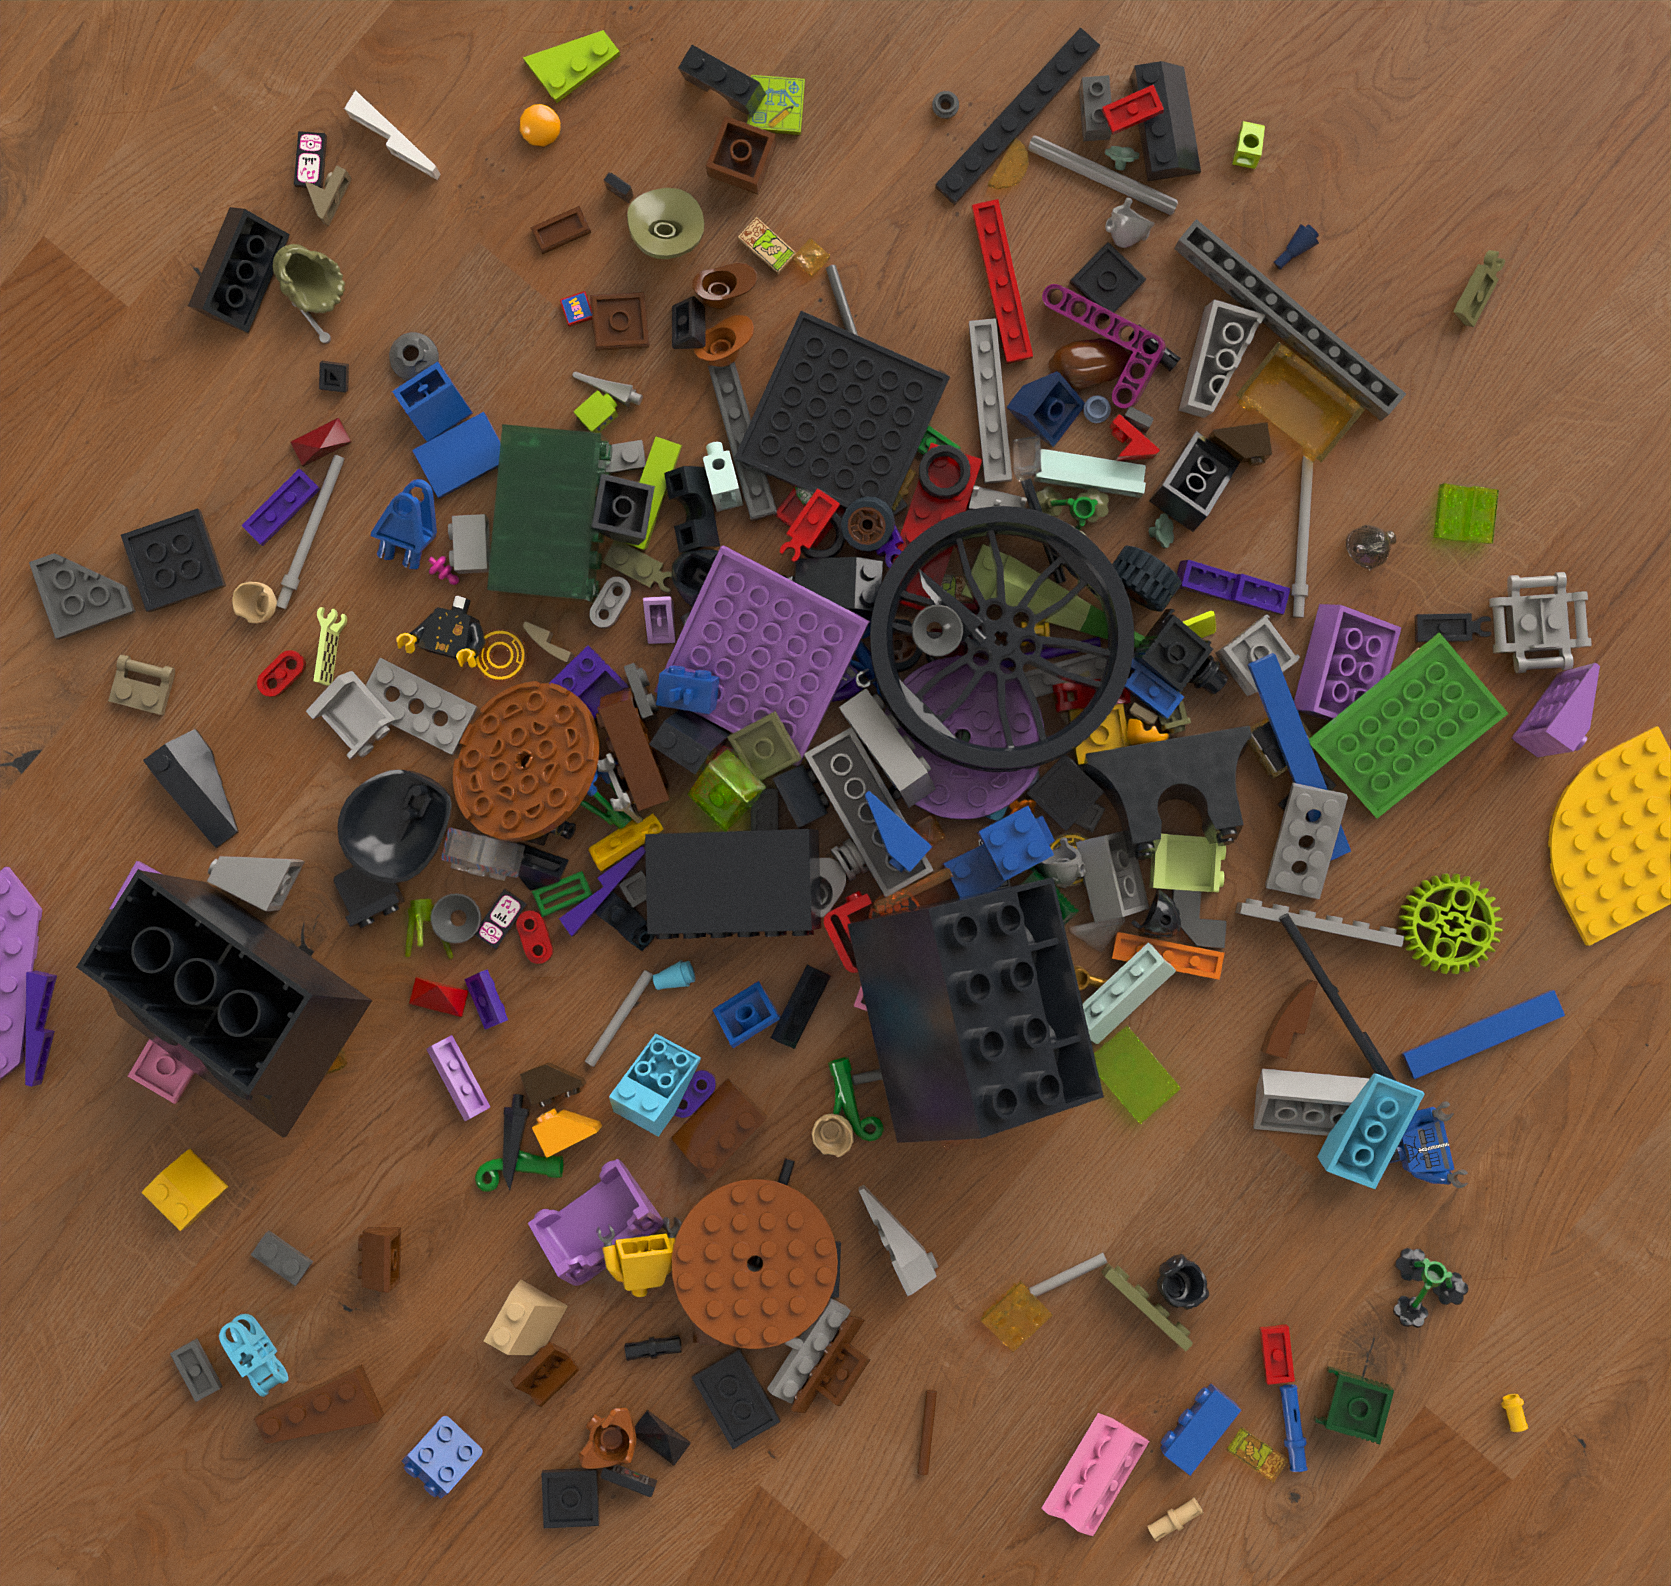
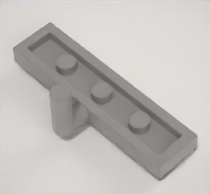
M830 1298L821 1315L802 1333L800 1338L795 1337L785 1342L787 1346L793 1349L767 1388L772 1395L792 1404L795 1395L808 1379L811 1370L817 1365L826 1347L838 1332L840 1325L851 1312L846 1305Z

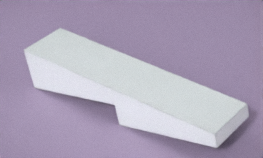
M355 90L344 108L349 117L388 139L386 146L391 154L438 180L441 174L437 167Z

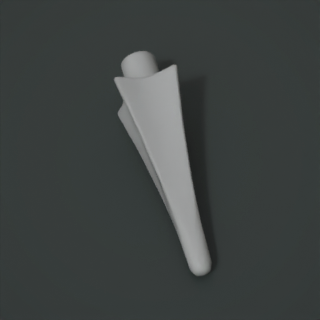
M579 372L573 373L574 378L604 393H608L627 407H629L630 402L636 405H640L643 395L635 393L636 390L633 389V385L602 380Z

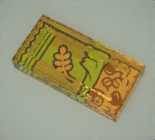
M1243 1427L1240 1428L1226 1449L1230 1454L1272 1483L1275 1482L1289 1461L1284 1455Z

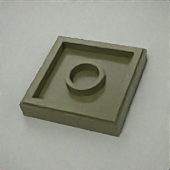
M776 711L727 737L753 784L802 759Z

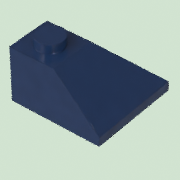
M1054 372L1023 385L1006 408L1022 425L1054 447L1082 411L1085 402L1060 373Z

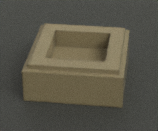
M1135 702L1130 705L1126 712L1127 715L1140 720L1146 726L1153 725L1158 717Z

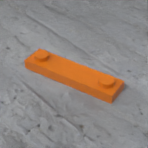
M1121 932L1115 933L1111 954L1112 959L1128 962L1147 943H1150L1176 971L1220 980L1225 954L1223 952Z

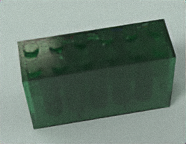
M502 424L487 590L497 594L594 603V597H598L600 591V581L596 580L597 570H601L602 554L599 553V543L604 542L605 536L591 529L600 474L610 475V472H606L607 461H611L613 452L612 445H609V440L602 433Z

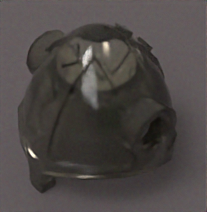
M1363 525L1348 534L1346 549L1357 564L1371 571L1385 563L1391 546L1396 543V535L1391 530L1385 532L1375 526Z

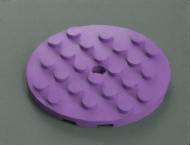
M962 656L938 659L927 663L911 673L903 681V684L915 695L939 671ZM973 656V661L977 666H985L988 663V660ZM1000 665V669L1003 673H1013L1009 669ZM967 666L941 680L923 697V702L936 716L938 714L941 716L961 696L974 674ZM984 675L964 704L943 723L954 736L958 731L965 730L971 737L969 743L988 747L1006 746L998 716L996 678L993 675ZM1017 681L1005 683V709L1013 744L1021 746L1038 741L1029 704ZM886 708L885 715L888 717L891 713L889 709ZM902 727L897 730L902 738L905 735L910 738L916 747L913 750L916 757L923 756L931 768L928 774L936 790L918 801L915 805L929 813L944 818L975 819L1004 809L1025 792L1039 769L1038 766L1015 772L972 770L935 756L915 742Z

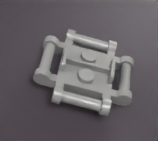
M1556 572L1552 576L1519 578L1518 575L1508 576V597L1489 599V607L1493 610L1495 635L1493 653H1513L1514 670L1516 673L1546 668L1570 670L1573 668L1571 648L1592 646L1591 638H1588L1585 601L1588 600V593H1566L1567 577L1565 572ZM1554 586V594L1520 596L1519 592L1521 588ZM1567 602H1574L1577 639H1570ZM1504 607H1506L1507 630H1508V642H1509V643L1506 642ZM1559 650V657L1526 659L1524 652Z

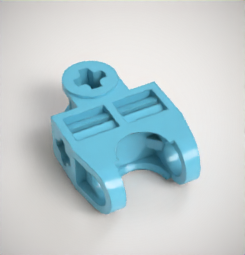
M240 1314L232 1322L222 1327L219 1339L224 1350L242 1378L247 1375L252 1387L260 1396L265 1397L269 1394L271 1388L279 1383L284 1384L288 1381L286 1369L274 1355L277 1352L276 1348L252 1315ZM238 1320H247L251 1327L250 1332ZM228 1328H230L235 1342H230L226 1338ZM273 1374V1376H271L267 1380H264L266 1377Z

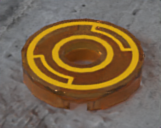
M505 628L493 629L484 633L486 644L475 659L477 670L486 679L497 683L509 682L518 678L528 662V649L524 640L515 632ZM499 648H504L508 652V658L503 663H497L494 660V653Z

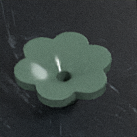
M1111 146L1110 149L1105 150V155L1116 160L1115 169L1125 170L1126 162H1133L1134 159H1139L1140 155L1129 147Z
M1166 513L1161 514L1160 518L1156 519L1155 527L1149 528L1150 537H1156L1157 542L1161 544L1162 548H1168L1169 544L1174 541V534L1172 532L1174 525Z

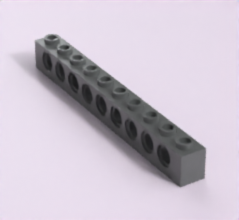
M1197 219L1178 240L1174 249L1244 308L1265 314L1262 323L1380 421L1386 418L1404 398L1406 393Z

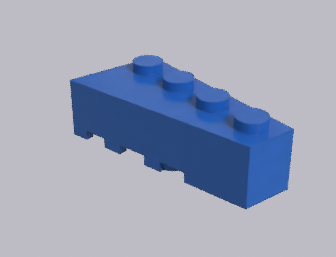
M1044 817L1035 818L1050 845L1055 840ZM983 844L943 863L959 898L996 890L1006 882L1002 881Z

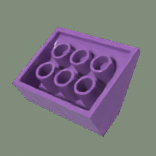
M1319 604L1294 700L1297 711L1321 719L1333 720L1390 673L1401 627L1343 605Z
M1592 663L1559 672L1514 733L1512 739L1536 757L1574 752V750L1578 751L1587 741L1585 735L1591 726L1600 666Z

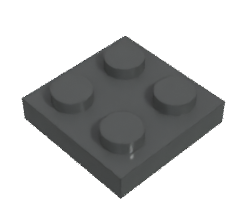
M635 663L624 666L642 719L646 722L657 719L655 712L659 711V707L656 705L655 696L652 693L648 694L646 686L650 685L646 671L643 668H639Z

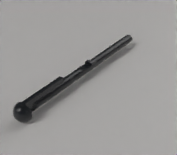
M1289 914L1282 915L1279 918L1280 922L1374 1072L1396 1081L1366 1031L1362 1032L1339 996L1337 987L1329 980Z

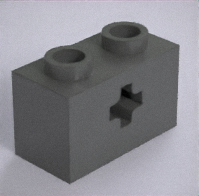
M1109 75L1082 77L1079 86L1083 142L1110 140L1112 132L1102 112V107L1112 103Z

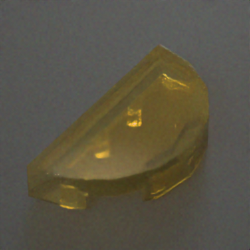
M1017 138L1014 139L990 179L989 187L997 190L1017 185L1024 178L1029 164L1028 153L1024 144Z

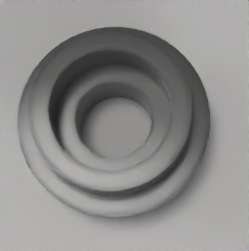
M942 91L934 97L932 109L938 117L949 119L958 112L959 100L954 93ZM947 102L951 107L945 110L941 107V104Z

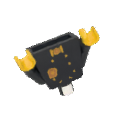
M455 596L451 610L437 607L433 613L409 634H400L397 637L398 649H401L405 645L406 652L411 654L415 650L414 644H418L417 647L429 653L458 660L460 667H463V664L468 662L469 667L473 668L476 666L475 659L484 648L486 641L480 621L467 615L471 600Z

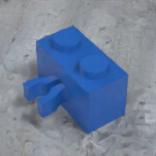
M669 666V668L659 673L656 705L710 714L716 709L720 677L711 676L712 672L706 670H696L693 673L685 671V668L682 666Z

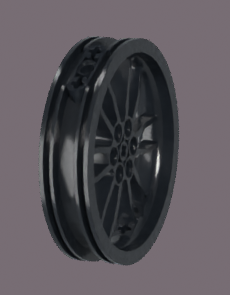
M1011 506L977 508L948 517L928 528L901 552L890 567L879 589L872 614L870 632L872 666L877 686L890 713L902 729L924 749L945 761L972 770L984 772L1027 770L1052 762L1072 751L1086 740L1110 714L1122 694L1130 673L1134 652L1133 615L1126 590L1115 568L1098 546L1082 532L1056 517L1032 509ZM996 535L1018 536L1040 542L1058 558L1038 576L1019 604L1014 607L1009 606L1005 600L1004 569ZM982 536L988 538L996 572V598L988 600L984 599L971 574L963 542ZM955 546L958 551L964 580L979 611L976 616H979L984 621L978 628L987 638L980 645L969 637L964 641L961 639L959 645L966 647L967 654L939 671L914 695L899 677L893 650V633L898 632L912 637V627L896 623V614L901 601L911 602L923 607L936 605L932 599L908 593L906 590L918 574L919 569L921 570L941 552ZM1060 566H1065L1069 573L1078 580V585L1057 603L1038 614H1034L1027 606L1037 590ZM1086 587L1102 605L1107 624L1108 648L1104 649L1074 639L1038 636L1035 633L1034 627L1062 610ZM989 608H998L1002 617L998 620H991L987 617L986 611ZM1017 615H1023L1027 618L1028 625L1024 628H1018L1013 623V618ZM926 631L927 635L932 639H936L941 635V632ZM1004 635L1006 637V646L1002 644L997 646L995 644V636L1001 637ZM1023 642L1032 643L1035 652L1030 655L1023 654L1020 650V644ZM1042 648L1072 649L1105 658L1106 664L1101 681L1059 668L1039 656ZM977 653H984L988 657V663L985 666H977L973 661V656ZM1011 661L1015 666V671L1011 674L1003 673L1000 669V663ZM1027 664L1061 680L1093 688L1096 691L1087 706L1073 721L1050 736H1047L1044 732L1037 700L1022 669ZM967 666L974 676L961 696L941 716L939 714L936 716L923 702V697L941 680ZM986 674L993 675L996 678L998 716L1006 743L1005 747H988L956 738L943 725L964 704ZM1015 680L1029 704L1038 736V741L1021 746L1013 744L1005 709V683Z

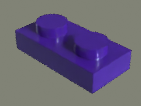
M488 969L464 979L484 1029L508 1020L504 1005L499 999L494 981L490 977Z

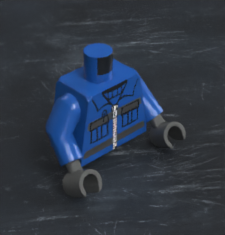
M1444 1101L1437 1109L1430 1107L1417 1110L1389 1163L1401 1161L1403 1169L1411 1172L1413 1177L1432 1184L1450 1185L1452 1183L1456 1188L1465 1187L1468 1183L1459 1182L1457 1176L1458 1174L1466 1175L1468 1172L1461 1169L1453 1174L1451 1173V1170L1455 1169L1444 1121L1450 1120L1454 1113L1444 1114L1441 1109L1447 1108L1450 1103Z

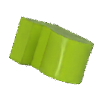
M1242 122L1232 165L1256 169L1262 155L1264 125Z

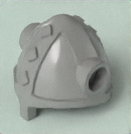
M1126 198L1123 205L1113 209L1112 216L1108 218L1105 225L1106 231L1111 233L1115 244L1122 248L1132 246L1141 240L1145 241L1155 224L1130 208L1133 202L1131 198Z
M1061 838V846L1052 850L1054 856L1037 865L1046 878L1053 877L1055 886L1066 888L1073 884L1078 877L1085 875L1086 867L1084 862H1082L1080 852L1068 844L1067 838Z

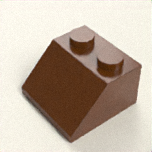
M401 1227L366 1228L363 1234L359 1235L358 1250L362 1251V1262L358 1264V1279H362V1287L389 1293L400 1283Z

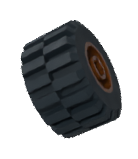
M1124 546L1112 564L1124 585L1128 598L1152 611L1163 612L1182 584L1177 574L1169 566L1138 547Z

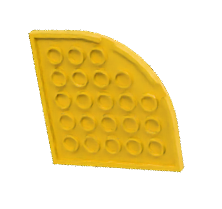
M1658 726L1604 752L1585 765L1570 785H1567L1553 813L1548 839L1551 858L1550 869L1558 893L1586 946H1590L1671 904V750Z

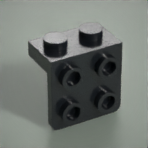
M355 867L336 875L333 879L350 915L345 917L350 927L359 926L360 929L367 927L375 922L374 917L382 913L384 916H388L399 910L398 905L406 902L397 883L379 882L365 876Z

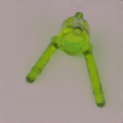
M432 899L410 901L406 957L411 956L414 923H417L418 946H423V922L431 921V913L434 907ZM442 940L448 958L452 959L453 953L449 942Z

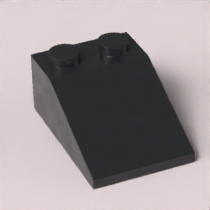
M1196 431L1155 490L1149 502L1194 532L1209 515L1240 461Z
M859 557L799 558L794 563V582L871 623L875 601L882 584L883 561Z

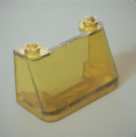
M1280 341L1276 343L1236 394L1240 398L1237 401L1239 405L1249 412L1253 408L1272 421L1304 448L1301 453L1312 462L1318 459L1322 463L1365 411L1360 403Z

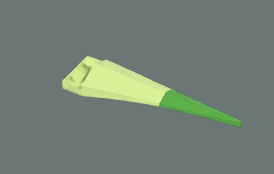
M983 544L971 568V574L984 599L988 600L996 598V572L991 549ZM1000 552L1004 569L1005 600L1009 606L1014 607L1019 604L1041 574L1012 556ZM1047 579L1039 587L1027 607L1034 614H1038L1060 601L1070 591ZM965 583L961 595L973 600ZM1078 596L1072 599L1062 610L1044 621L1108 639L1104 612ZM1134 631V647L1137 648L1145 637Z

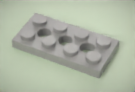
M379 658L366 684L370 692L394 717L395 720L391 723L392 725L451 755L455 754L464 731L469 723H471L478 709L477 706L382 658ZM390 687H397L400 691V696L395 702H389L386 698V692ZM415 699H421L424 703V709L419 714H413L410 710V704ZM439 711H445L448 715V722L444 726H437L434 722V716Z
M1292 783L1265 882L1266 888L1320 899L1348 799L1347 794ZM1312 809L1321 812L1320 818L1315 822H1309L1305 818L1307 812ZM1302 836H1312L1314 838L1312 845L1301 847L1299 839ZM1296 861L1307 863L1306 869L1300 873L1292 871V865Z

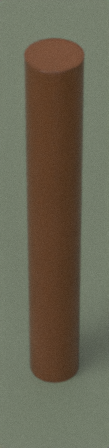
M926 1390L917 1471L920 1475H928L937 1397V1391Z

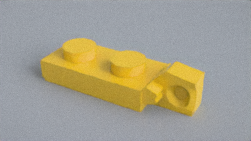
M654 814L649 815L640 823L631 820L625 827L617 829L589 847L588 851L598 869L603 871L645 844V834H659L663 827Z

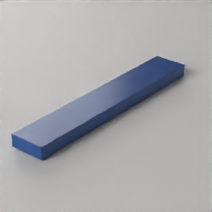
M1550 990L1402 1053L1411 1077L1416 1079L1561 1018L1565 1014L1555 991Z

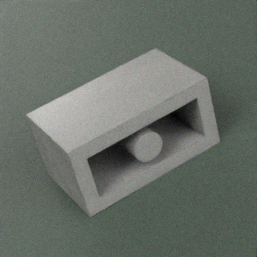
M485 514L452 516V523L448 524L449 539L453 540V550L449 551L450 566L454 567V570L459 574L491 572L489 518Z

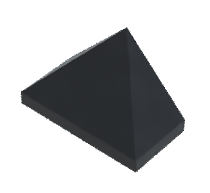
M518 842L509 858L508 865L531 891L560 882L569 860Z
M646 1410L634 1426L636 1438L673 1466L691 1444L690 1441L649 1410Z

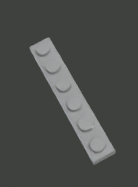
M996 318L969 321L984 484L1012 481Z
M1246 898L1245 903H1237L1235 912L1280 922L1279 918L1282 915L1288 913L1296 926L1402 947L1404 936L1396 935L1397 929L1380 926L1379 931L1369 929V923L1353 920V925L1343 924V918L1326 915V920L1315 918L1316 912L1300 909L1299 914L1290 913L1289 907L1273 904L1272 909L1262 907V901Z

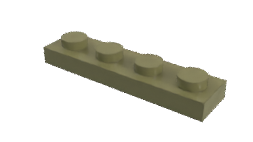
M1108 1263L1101 1272L1104 1277L1183 1350L1187 1351L1192 1346L1193 1342L1188 1337L1191 1332L1179 1321L1176 1325L1168 1319L1170 1313L1159 1303L1154 1306L1148 1300L1149 1293L1139 1284L1135 1287L1127 1281L1130 1276L1117 1265L1114 1269Z

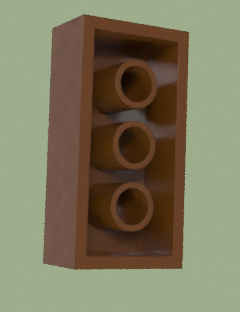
M631 687L602 696L600 698V705L597 707L598 713H596V717L601 729L606 728L608 738L606 742L610 753H616L618 763L616 768L621 780L626 778L627 789L625 790L631 805L635 803L638 811L670 800V785L656 749L649 745L652 738L645 720L641 717Z

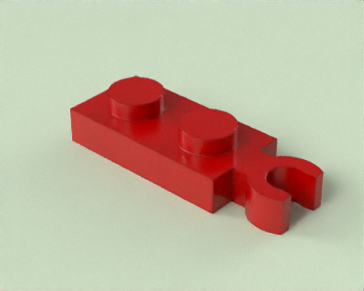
M817 488L786 533L792 540L781 546L780 554L783 555L787 549H793L795 555L791 562L796 563L800 558L802 546L810 550L840 507V503Z

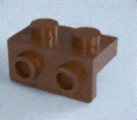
M549 1342L540 1348L538 1353L526 1365L522 1366L510 1381L516 1389L529 1394L535 1404L542 1407L579 1371V1367L566 1349Z

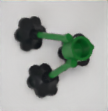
M1405 1248L1401 1251L1400 1257L1395 1261V1267L1400 1270V1276L1403 1280L1410 1281L1413 1279L1417 1282L1423 1280L1425 1283L1417 1297L1401 1296L1397 1301L1398 1304L1393 1308L1394 1314L1399 1317L1400 1323L1405 1327L1412 1325L1420 1328L1423 1326L1424 1319L1428 1316V1310L1422 1306L1421 1301L1431 1287L1443 1305H1449L1450 1303L1459 1305L1464 1300L1463 1296L1468 1293V1285L1462 1281V1276L1459 1273L1447 1272L1445 1266L1440 1262H1430L1429 1259L1425 1258V1253L1421 1249L1412 1250Z

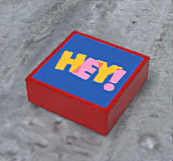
M585 291L560 299L569 327L592 320L591 306Z

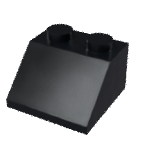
M600 474L591 529L612 540L640 545L646 539L655 486Z
M801 765L773 778L799 829L828 814L826 808L830 807V804L823 792L817 793L813 784L818 781L811 768L805 770L804 766Z

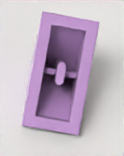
M671 597L643 598L648 644L675 643L673 599Z

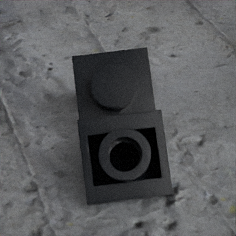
M613 891L594 911L601 919L615 928L628 942L642 952L656 937V934H648L647 919Z

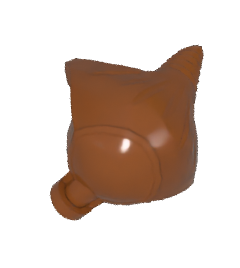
M615 1408L605 1418H600L594 1414L585 1426L590 1431V1437L579 1453L582 1468L594 1469L622 1463L630 1464L636 1447V1432L630 1411L627 1408Z

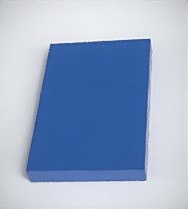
M484 412L412 450L439 499L511 461Z

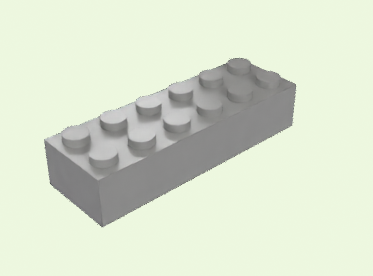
M852 727L804 754L885 898L934 871L926 856L909 873L906 870L900 873L889 863L892 858L887 854L866 802L865 794L870 791L905 823L906 821Z

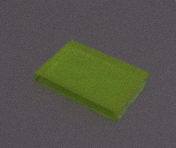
M1127 1025L1094 1053L1099 1077L1140 1124L1181 1089Z

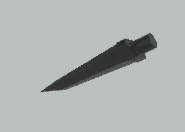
M919 569L922 587L936 605H944L953 609L960 617L963 625L962 640L964 641L971 636L980 645L987 638L978 628L984 621Z
M513 1094L512 1106L504 1107L503 1176L509 1190L511 1189L526 1121L529 1116V1109L522 1108L524 1095Z

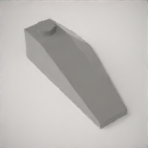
M865 1185L859 1187L862 1199L873 1223L879 1229L878 1232L884 1247L891 1254L890 1258L907 1296H910L937 1277L934 1269L939 1266L933 1253L927 1254L916 1238Z

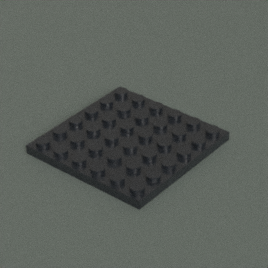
M800 311L734 460L810 494H814L818 488L839 502L840 507L847 509L855 500L866 496L879 498L892 509L950 376L804 311Z

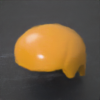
M534 104L525 109L521 115L519 130L520 134L529 144L545 147L553 143L559 136L561 122L553 109L543 104Z
M1128 719L1126 736L1131 746L1168 740V733H1159L1155 726L1151 730L1145 731L1144 724L1140 720Z

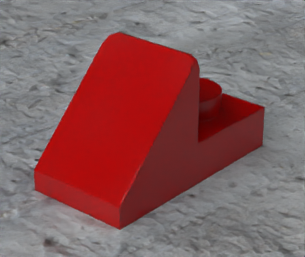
M1120 414L1109 426L1113 430L1111 434L1121 443L1126 442L1128 444L1116 461L1153 459L1160 451L1156 445Z

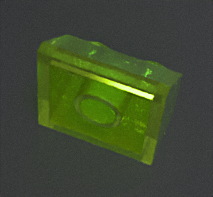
M727 749L706 766L687 795L727 832L757 801L766 786Z

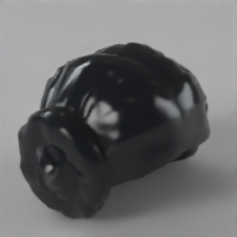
M1183 1254L1172 1256L1160 1265L1157 1289L1168 1304L1176 1308L1183 1307L1185 1310H1189L1199 1306L1208 1299L1209 1290L1207 1288L1206 1276L1195 1262L1187 1260Z

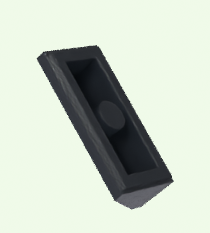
M691 296L672 306V348L693 349L705 347V306L695 296Z

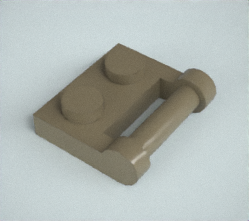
M121 654L117 660V671L108 701L164 716L175 676V668L169 666L162 668L131 660L130 656ZM128 671L161 678L160 687L127 678Z

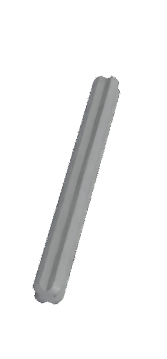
M1033 136L1028 145V150L1169 215L1174 213L1178 205V201L1170 196L1038 136Z

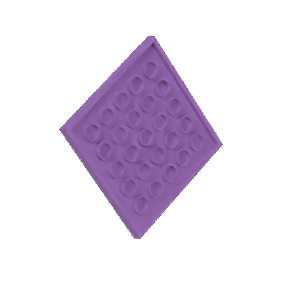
M723 545L718 551L665 669L669 668V666H682L687 672L695 673L696 670H706L712 672L711 676L720 677L716 709L710 714L694 713L732 733L776 711L802 757L800 761L793 764L798 767L818 730L870 621ZM658 684L654 691L656 693L658 692Z

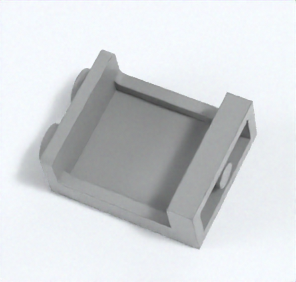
M353 671L339 675L306 710L312 719L322 716L350 747L351 750L346 755L349 759L357 756L363 758L369 754L374 748L373 742L376 739L379 741L390 732L388 727L395 720Z

